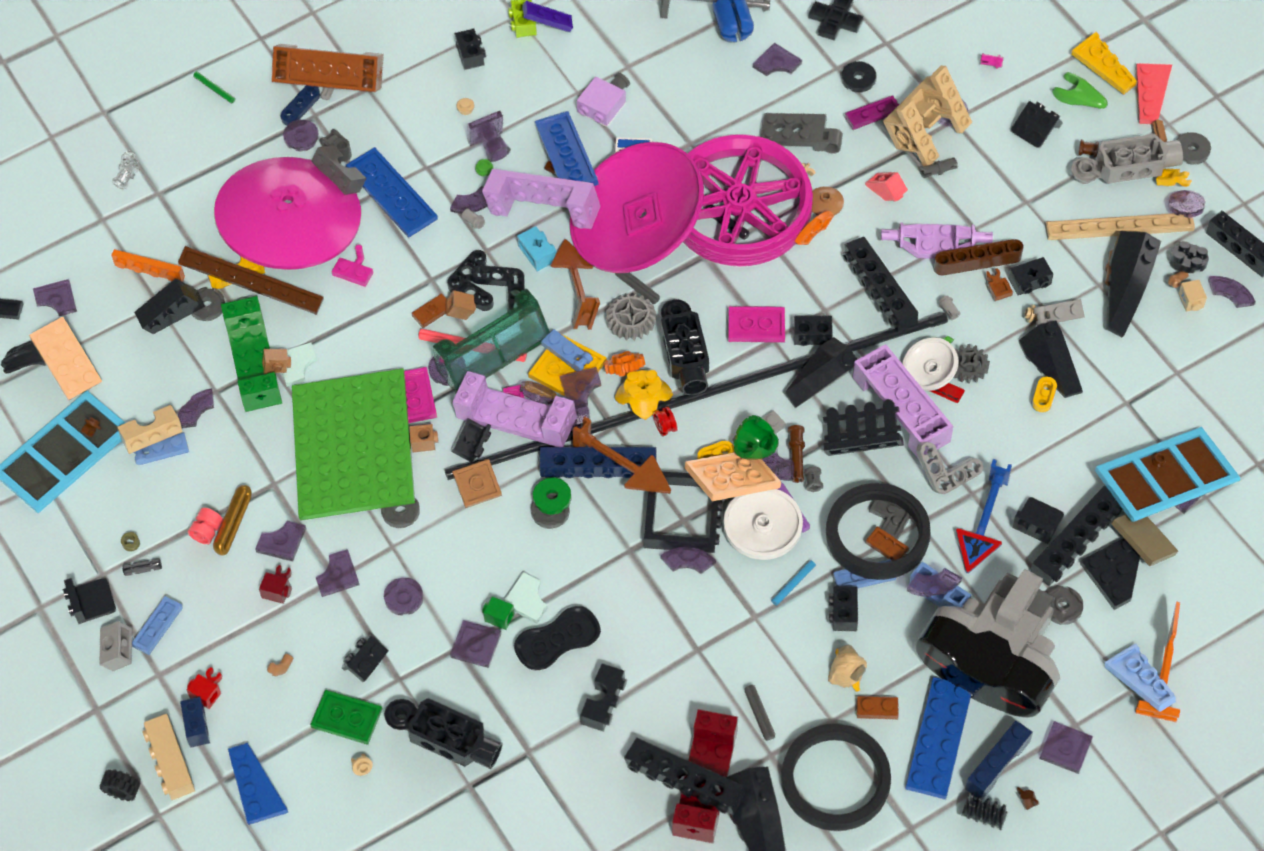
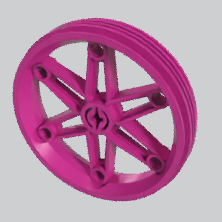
M740 134L711 139L698 145L688 153L701 172L703 184L712 192V194L704 196L702 207L720 202L724 204L722 206L702 209L698 219H707L723 216L719 240L711 239L693 227L683 241L689 249L707 260L722 265L752 266L776 259L796 244L794 242L810 221L813 193L806 170L795 155L785 147L769 139ZM744 157L735 179L710 163L725 158ZM761 160L780 168L790 179L756 183ZM748 166L753 168L749 186L742 184ZM709 175H712L718 180H720L722 183L727 185L729 189H727L726 191L722 190L709 177ZM782 190L780 193L757 198V194ZM799 197L798 211L789 226L782 222L767 207ZM757 209L772 224L768 225L752 214L751 211ZM731 214L739 216L732 234L727 233ZM745 221L771 237L758 243L735 244Z

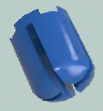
M717 0L716 3L713 1L712 9L724 40L730 43L737 42L736 33L739 41L746 40L752 35L754 23L746 0Z

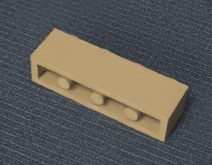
M164 714L143 722L146 729L142 731L146 743L150 741L152 746L148 748L152 760L156 759L158 765H155L158 777L162 776L164 782L161 783L164 794H169L171 800H175L195 792L168 715Z

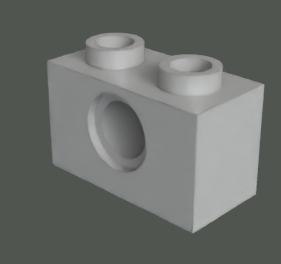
M119 621L101 628L99 665L115 671L132 664V628Z

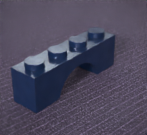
M1015 720L968 777L965 790L974 793L976 798L979 795L982 796L983 800L994 787L1007 765L1016 756H1019L1030 743L1033 731Z

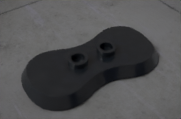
M570 607L563 611L552 623L544 627L532 628L522 632L515 640L514 649L517 657L525 667L531 670H543L550 667L565 652L592 645L600 636V624L596 616L586 607Z

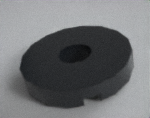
M854 61L847 64L841 74V81L844 87L852 89L853 92L870 90L874 83H876L877 78L874 67L862 61ZM861 75L863 78L857 79L855 76Z

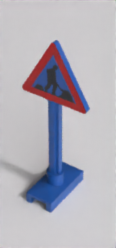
M993 459L989 475L992 486L977 532L972 533L963 529H956L966 573H970L1002 545L1001 541L985 537L984 534L999 488L1002 485L1008 486L1012 468L1011 464H1008L1007 469L996 466L997 460Z

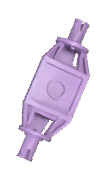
M900 222L898 230L881 229V241H898L899 248H904L917 258L935 259L936 254L942 251L971 247L976 243H992L993 232H976L974 224H971V227L941 224L903 225ZM904 237L915 238V245L905 241ZM959 239H969L968 243L958 246Z

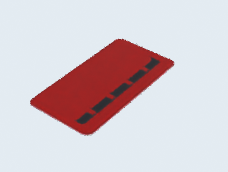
M947 383L945 386L930 392L954 403H959L965 390Z

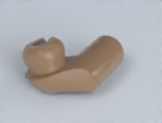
M1180 271L1171 275L1167 282L1173 288H1177L1180 286L1181 281L1189 277V274Z

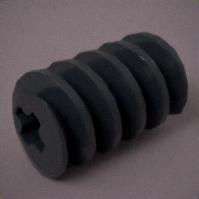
M971 793L967 797L961 817L967 812V819L970 820L975 815V822H979L983 818L984 825L991 821V827L994 828L999 823V830H1002L1008 811H1006V804L998 808V801H995L991 806L989 798L982 803V796L979 795L974 800V793Z

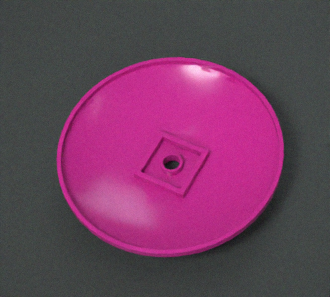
M646 142L620 150L594 169L599 185L594 187L601 207L592 228L581 229L574 227L570 216V233L578 253L585 261L597 269L611 273H630L650 267L677 249L696 224L704 198L701 172L694 160L685 151L668 143ZM646 212V215L640 218L642 213Z
M296 157L270 158L245 166L224 183L215 201L214 218L221 238L239 256L269 268L285 270L303 269L333 259L352 243L361 222L359 198L357 193L344 195L311 162L312 160ZM290 200L292 201V203H286L284 201Z

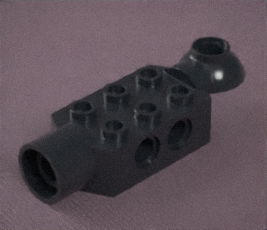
M673 299L667 301L661 308V333L672 378L680 380L684 394H701L708 388L706 373L709 372V356L698 313L691 311L690 305L683 300Z
M430 698L420 702L418 710L411 701L406 699H396L390 702L385 709L384 717L387 724L396 730L409 731L410 742L464 767L472 762H476L492 769L501 753L503 743L484 734L483 722ZM399 714H404V715H406L405 718H402V719L397 718V716H398Z

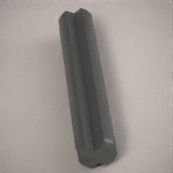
M615 273L617 277L643 295L644 298L649 299L652 304H656L660 300L659 294L633 274Z
M754 685L746 686L745 694L766 741L774 739L775 732Z

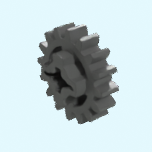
M967 344V348L960 345L959 350L955 349L958 355L959 366L954 378L960 377V382L966 379L968 384H970L971 380L978 382V378L984 379L990 364L988 354L983 355L984 350L978 351L976 345L970 348V344Z

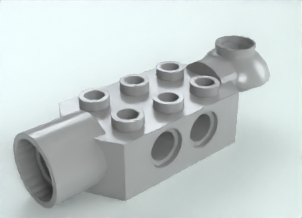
M1156 134L1103 141L1099 147L1097 160L1087 157L1079 158L1073 162L1071 171L1073 176L1082 184H1088L1097 178H1102L1109 184L1161 176L1164 168L1182 165V146L1179 140L1163 142Z

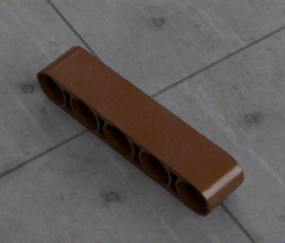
M1011 239L942 251L935 256L934 271L936 274L944 276L1017 263L1022 258L1024 245L1018 239Z

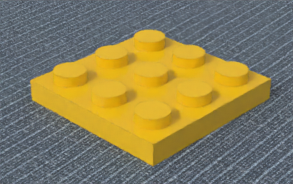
M564 336L581 350L588 352L593 360L589 364H585L581 372H577L546 349L528 373V377L577 402L602 369L607 357Z

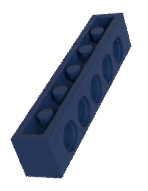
M540 447L541 477L631 478L634 473L623 466L615 465V461L593 447ZM609 447L631 462L641 463L637 465L639 467L651 455L657 461L656 447Z

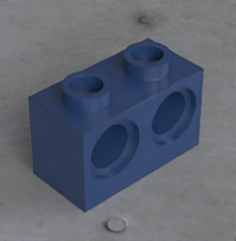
M201 697L180 701L186 739L190 748L209 744L210 738L205 708Z

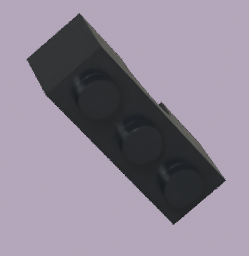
M602 663L594 681L595 689L604 692L606 696L601 700L587 698L580 714V723L604 732L606 725L609 726L612 721L613 714L611 712L619 704L620 696L618 695L620 690L624 691L627 679H625L624 670Z

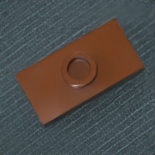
M441 293L412 312V317L422 328H425L446 314L445 296Z
M878 526L866 540L867 545L889 560L891 559V561L905 556L909 551L908 546Z

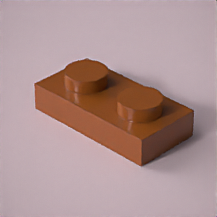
M857 696V718L898 720V697Z

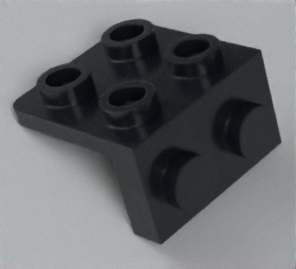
M1029 100L1013 124L1011 132L1036 148H1040L1055 126L1060 128L1063 122L1059 119L1060 115L1051 110L1049 113L1044 110L1046 107L1041 103H1033Z
M1030 497L1021 511L1018 510L1012 528L1049 544L1064 517V512Z
M72 578L64 580L66 588L63 589L65 599H69L71 603L67 605L71 617L75 616L78 624L116 611L106 578L75 587Z

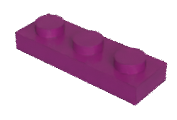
M892 95L845 113V118L851 128L855 130L887 118L899 104Z

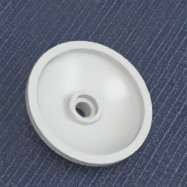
M927 338L915 343L907 351L903 360L904 367L924 391L936 390L949 383L956 374L959 364L958 355L954 347L948 341L941 338Z

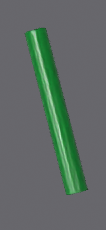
M198 71L193 74V77L231 104L234 103L235 97Z

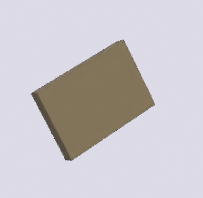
M1127 514L1114 519L1111 523L1149 566L1173 557L1178 553L1177 548L1148 517L1132 522Z

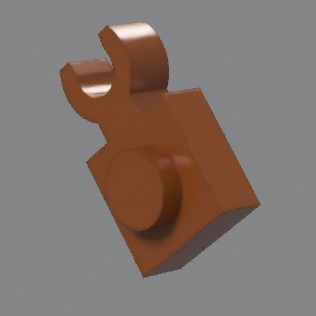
M998 268L995 269V276L990 275L989 271H986V280L989 282L988 288L995 301L1013 295L1006 277L1000 279V270Z

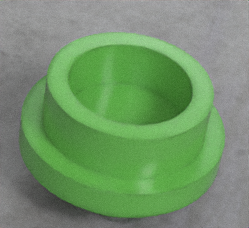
M487 159L479 160L475 167L477 174L480 176H488L492 169H494L493 164Z

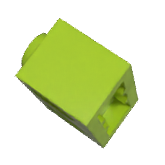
M510 0L511 7L508 8L509 18H513V21H510L511 30L515 31L516 38L537 35L536 21L524 18L523 13L524 2H532V0Z

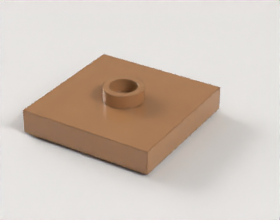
M489 459L452 471L465 508L502 496Z

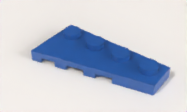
M246 743L229 748L228 752L248 825L289 813L249 744Z

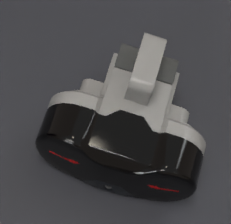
M1027 569L1022 571L1019 578L1007 573L1003 580L998 581L984 604L975 599L968 598L962 608L957 606L937 608L916 640V651L924 664L940 678L948 680L956 687L959 686L968 691L971 698L977 702L1013 716L1034 717L1040 713L1060 680L1059 671L1050 657L1055 644L1043 636L1051 622L1055 597L1040 590L1043 578Z

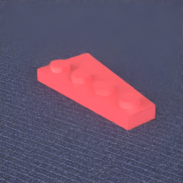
M1137 63L1139 124H1152L1156 119H1159L1172 64Z

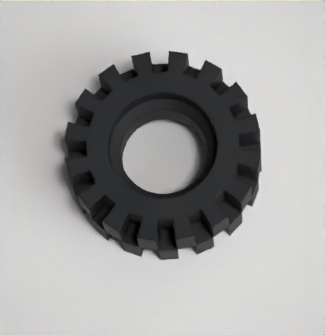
M108 769L104 773L99 789L103 790V793H108V796H114L115 799L120 798L122 801L124 799L126 801H133L141 783L134 776H129L128 773L125 774L120 770L117 772V770Z

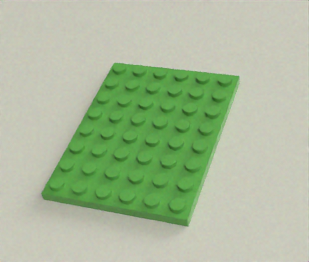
M404 368L292 385L298 515L300 521L415 503Z

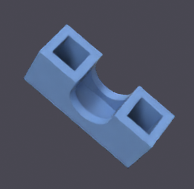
M921 562L910 575L909 587L938 607L957 606L962 608L967 599L971 598V594L956 584L952 588L945 586L938 578L939 572Z

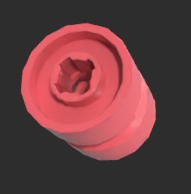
M201 508L196 516V521L191 524L188 534L197 542L208 545L215 536L214 531H217L221 526L223 518L209 508Z

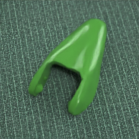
M1066 72L1064 78L1068 82L1077 85L1075 89L1070 91L1060 87L1053 89V95L1056 99L1066 104L1085 105L1100 109L1108 106L1106 98L1085 79L1071 72Z

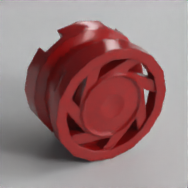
M668 406L663 408L662 411L656 410L653 412L655 425L662 437L668 435V432L678 431L675 417Z

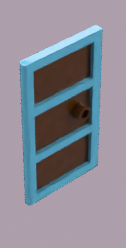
M1202 427L1101 464L1095 468V472L1132 522L1240 481L1238 473Z

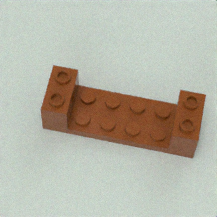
M278 44L273 46L272 82L377 92L382 88L384 54L370 52L355 54L297 48V45Z

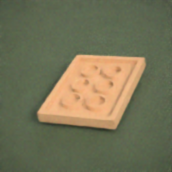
M729 453L685 462L684 468L711 501L778 489L781 486L779 478L762 459L748 460L737 456L736 453Z

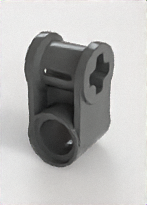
M332 129L330 134L319 139L322 147L334 145L344 155L342 162L348 161L352 157L349 141L336 129Z

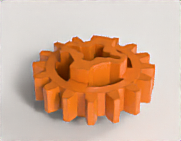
M624 351L623 353L612 355V358L606 360L603 364L606 374L612 375L615 373L619 376H625L629 372H636L639 368L644 367L645 359L643 354Z

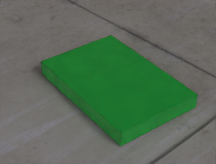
M325 689L310 726L313 729L368 745L383 708L373 703Z

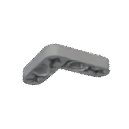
M921 442L917 446L918 458L932 489L936 493L946 494L980 475L983 471V463L976 458L966 459L946 471L933 443ZM925 447L929 448V450L927 451L928 454L923 453L925 451ZM935 462L938 465V470L932 473L930 466ZM972 463L976 464V466L974 467L975 471H974V470H968V471L965 470V469H970V468L973 466ZM959 470L961 472V479L955 481L954 473ZM940 481L947 482L942 485L943 489L939 488V486L941 485Z

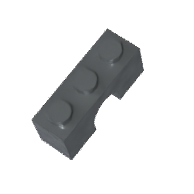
M334 145L318 147L311 162L344 195L359 193L366 177L356 167L348 168L341 165L344 155Z

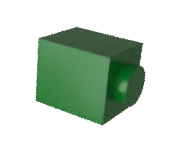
M493 596L489 602L484 604L482 609L485 622L507 630L515 615L513 604Z

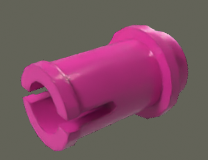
M983 53L980 64L995 66L996 69L998 67L1002 68L1004 57Z

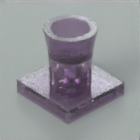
M501 111L468 123L467 141L469 145L473 146L482 142L490 162L503 159L511 151L500 135L503 133V115Z

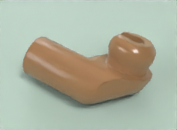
M285 654L279 664L270 663L267 672L271 673L272 676L285 674L294 658Z

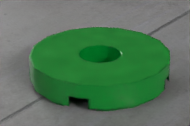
M546 478L540 481L533 491L535 506L542 513L549 515L561 513L562 510L569 507L572 500L569 485L558 478ZM551 493H555L557 495V498L549 499L547 498V496Z

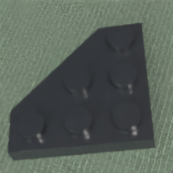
M1124 538L1081 560L1080 565L1114 610L1131 601L1140 555Z

